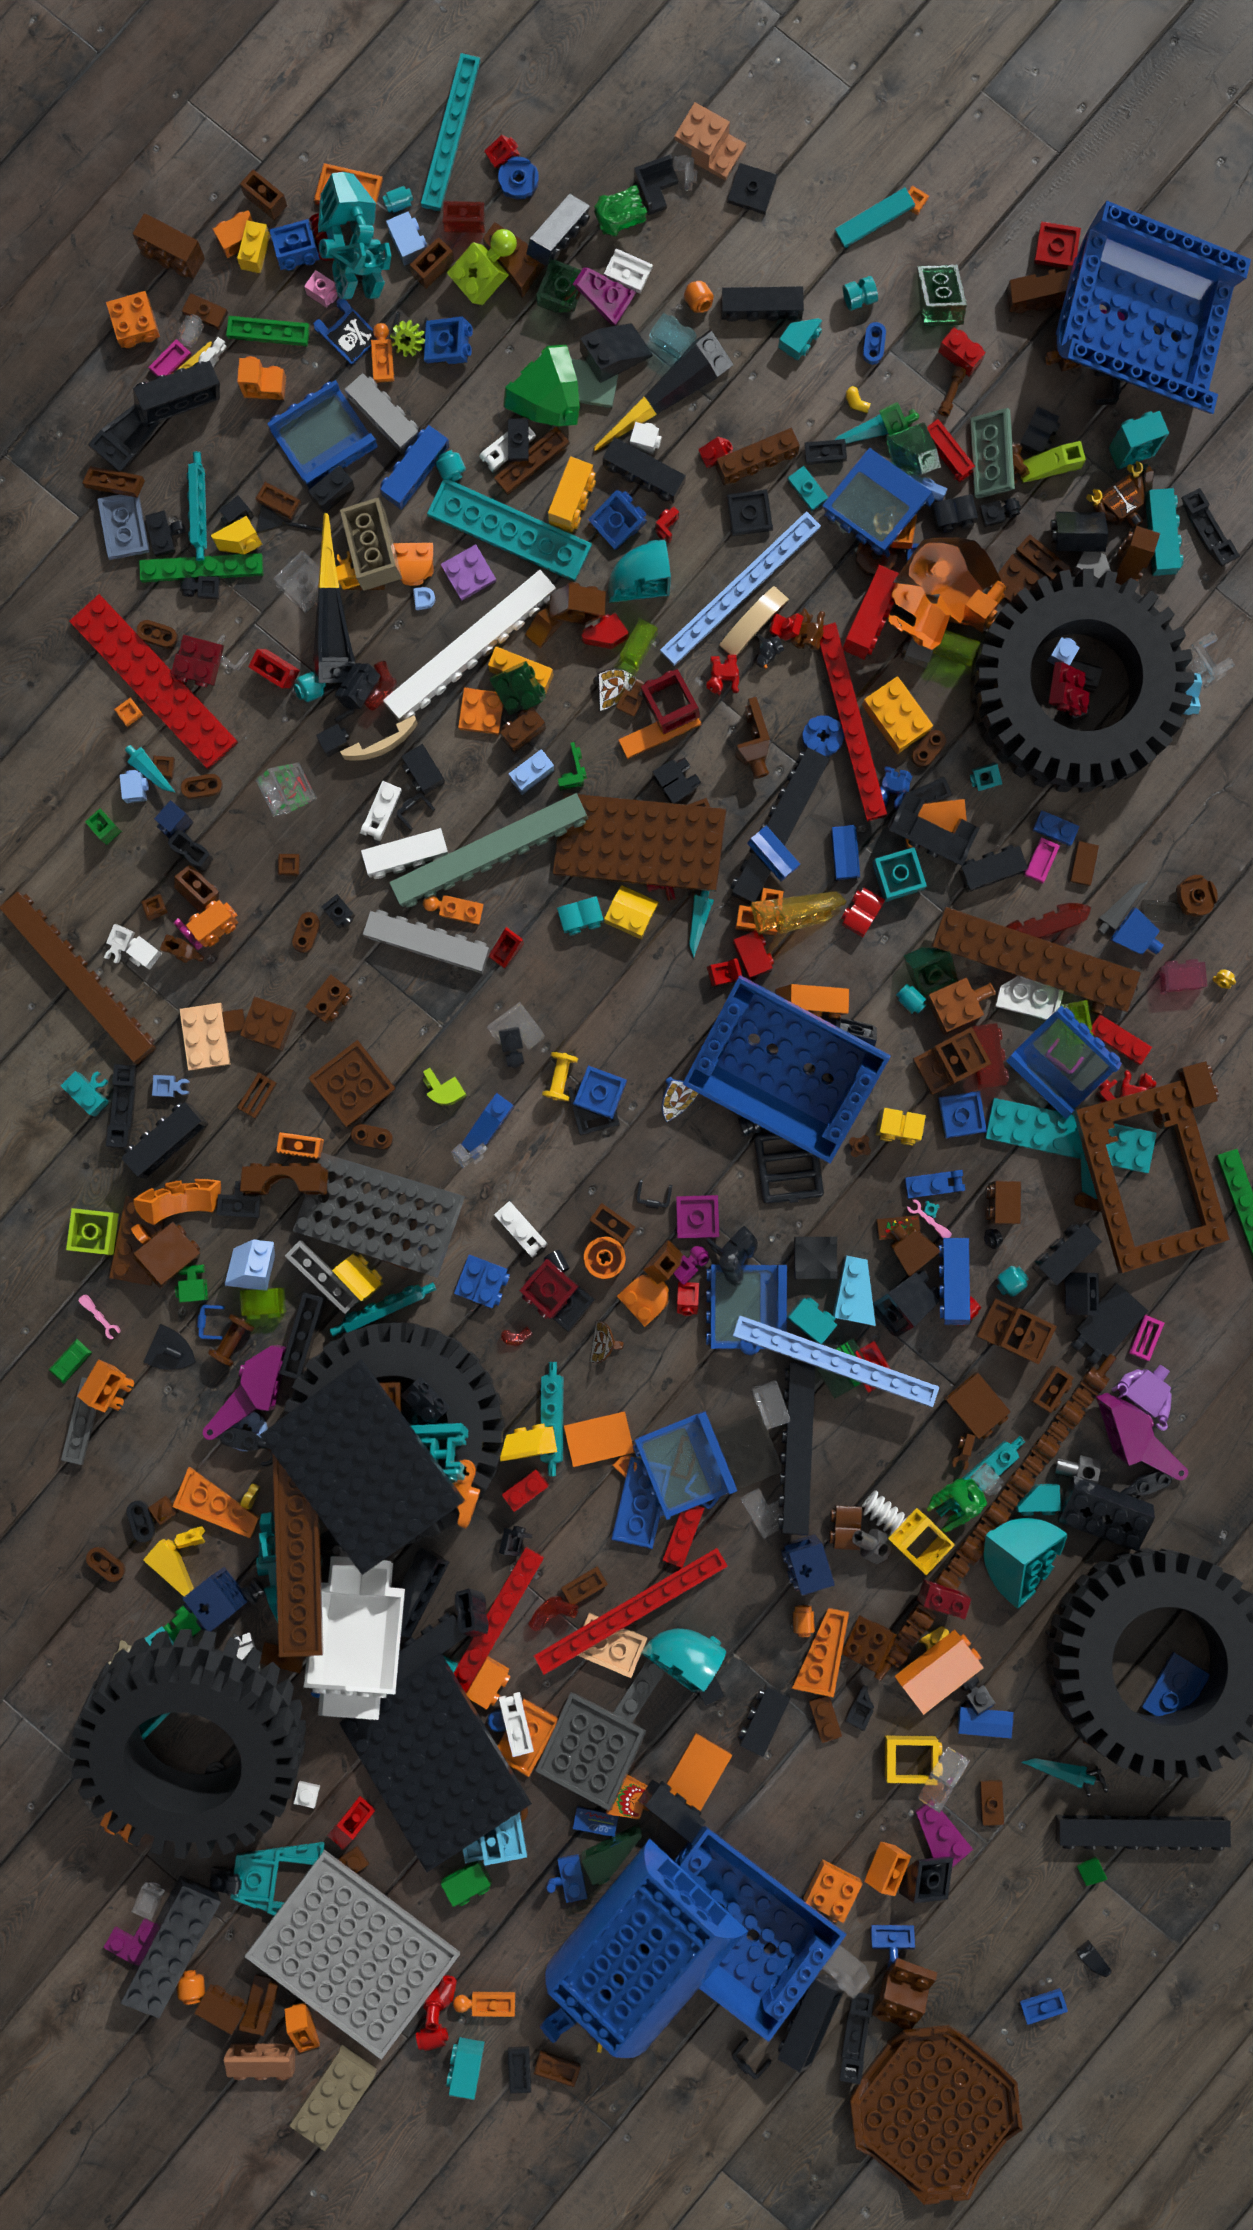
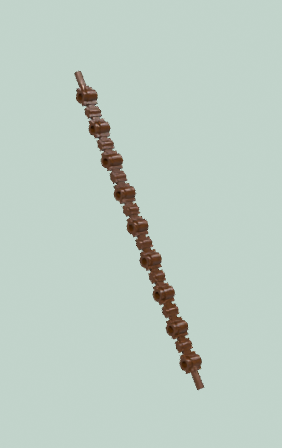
M1110 1354L1098 1370L1092 1366L1080 1382L1083 1389L1078 1387L1071 1396L1074 1401L1067 1400L1055 1416L1059 1420L1058 1423L1053 1421L1046 1430L1049 1435L1047 1436L1043 1433L1031 1449L1034 1456L1028 1455L1022 1463V1466L1025 1468L1022 1470L1018 1467L1006 1483L1009 1490L1003 1489L997 1497L1000 1502L997 1504L993 1501L986 1509L981 1518L985 1523L983 1525L980 1522L972 1532L975 1535L974 1538L968 1535L956 1552L960 1557L957 1559L954 1556L947 1566L950 1569L949 1572L943 1569L936 1577L934 1583L958 1589L961 1584L958 1577L964 1578L970 1569L967 1566L968 1563L974 1566L983 1555L984 1546L982 1544L985 1542L986 1534L1008 1521L1011 1513L1007 1510L1009 1508L1013 1510L1020 1501L1017 1498L1018 1495L1023 1498L1030 1491L1036 1481L1032 1476H1038L1045 1467L1042 1465V1462L1044 1461L1048 1464L1055 1457L1058 1449L1061 1447L1057 1444L1058 1440L1063 1442L1070 1433L1066 1429L1069 1427L1073 1430L1083 1418L1085 1412L1082 1410V1407L1087 1409L1094 1400L1091 1395L1098 1396L1106 1387L1110 1379L1105 1374L1117 1359L1115 1356ZM919 1603L912 1610L906 1620L910 1624L909 1627L904 1625L897 1634L900 1639L897 1640L895 1638L880 1674L876 1673L874 1675L875 1678L881 1681L892 1665L899 1668L906 1661L911 1652L908 1646L911 1645L913 1647L920 1638L917 1633L920 1631L924 1634L934 1622L936 1616L933 1614V1609L924 1607Z

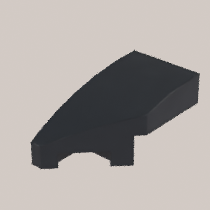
M862 1685L844 1720L862 1731H865L874 1708L866 1685Z

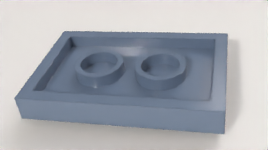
M119 494L98 498L109 560L149 553L140 496L138 495V498Z

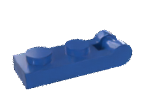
M963 1170L904 1178L907 1199L966 1191L965 1184L962 1183ZM947 1178L954 1179V1186H948Z

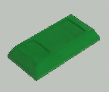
M76 1339L52 1365L49 1371L65 1384L92 1352Z

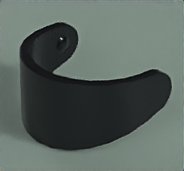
M1089 1940L1076 1949L1079 1958L1093 1972L1102 1977H1107L1111 1974L1112 1970Z

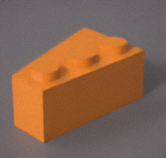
M790 984L776 989L775 994L818 1017L828 1015V1018L840 1019L841 1015L848 1014L849 989Z

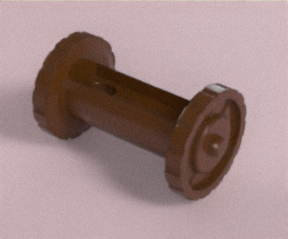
M230 1314L228 1318L233 1322L217 1350L209 1349L208 1354L217 1359L218 1362L232 1367L234 1362L230 1359V1356L245 1331H253L255 1327L246 1322L245 1319Z

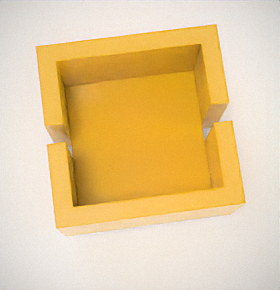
M883 1108L879 1112L875 1135L880 1136V1140L892 1142V1140L898 1139L901 1140V1144L913 1146V1144L922 1140L926 1115L911 1112L902 1115L903 1111Z

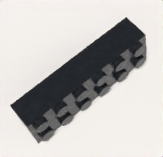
M179 1876L118 1991L121 2004L160 2018L221 1902L218 1891Z

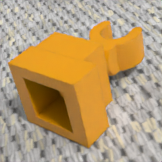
M347 551V558L344 560L338 554L337 560L340 565L336 566L338 582L342 589L345 590L360 585L356 578L355 569L351 565L352 557L350 552Z

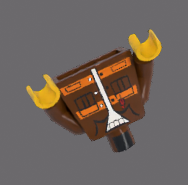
M1136 461L1137 467L1135 470L1133 465L1129 464L1127 470L1133 473V475L1126 476L1103 493L1100 490L1093 489L1095 496L1087 495L1086 499L1089 502H1093L1092 505L1095 512H1105L1107 522L1119 525L1127 520L1131 527L1135 528L1143 521L1137 513L1144 505V485L1142 475L1140 474L1143 470L1142 463Z

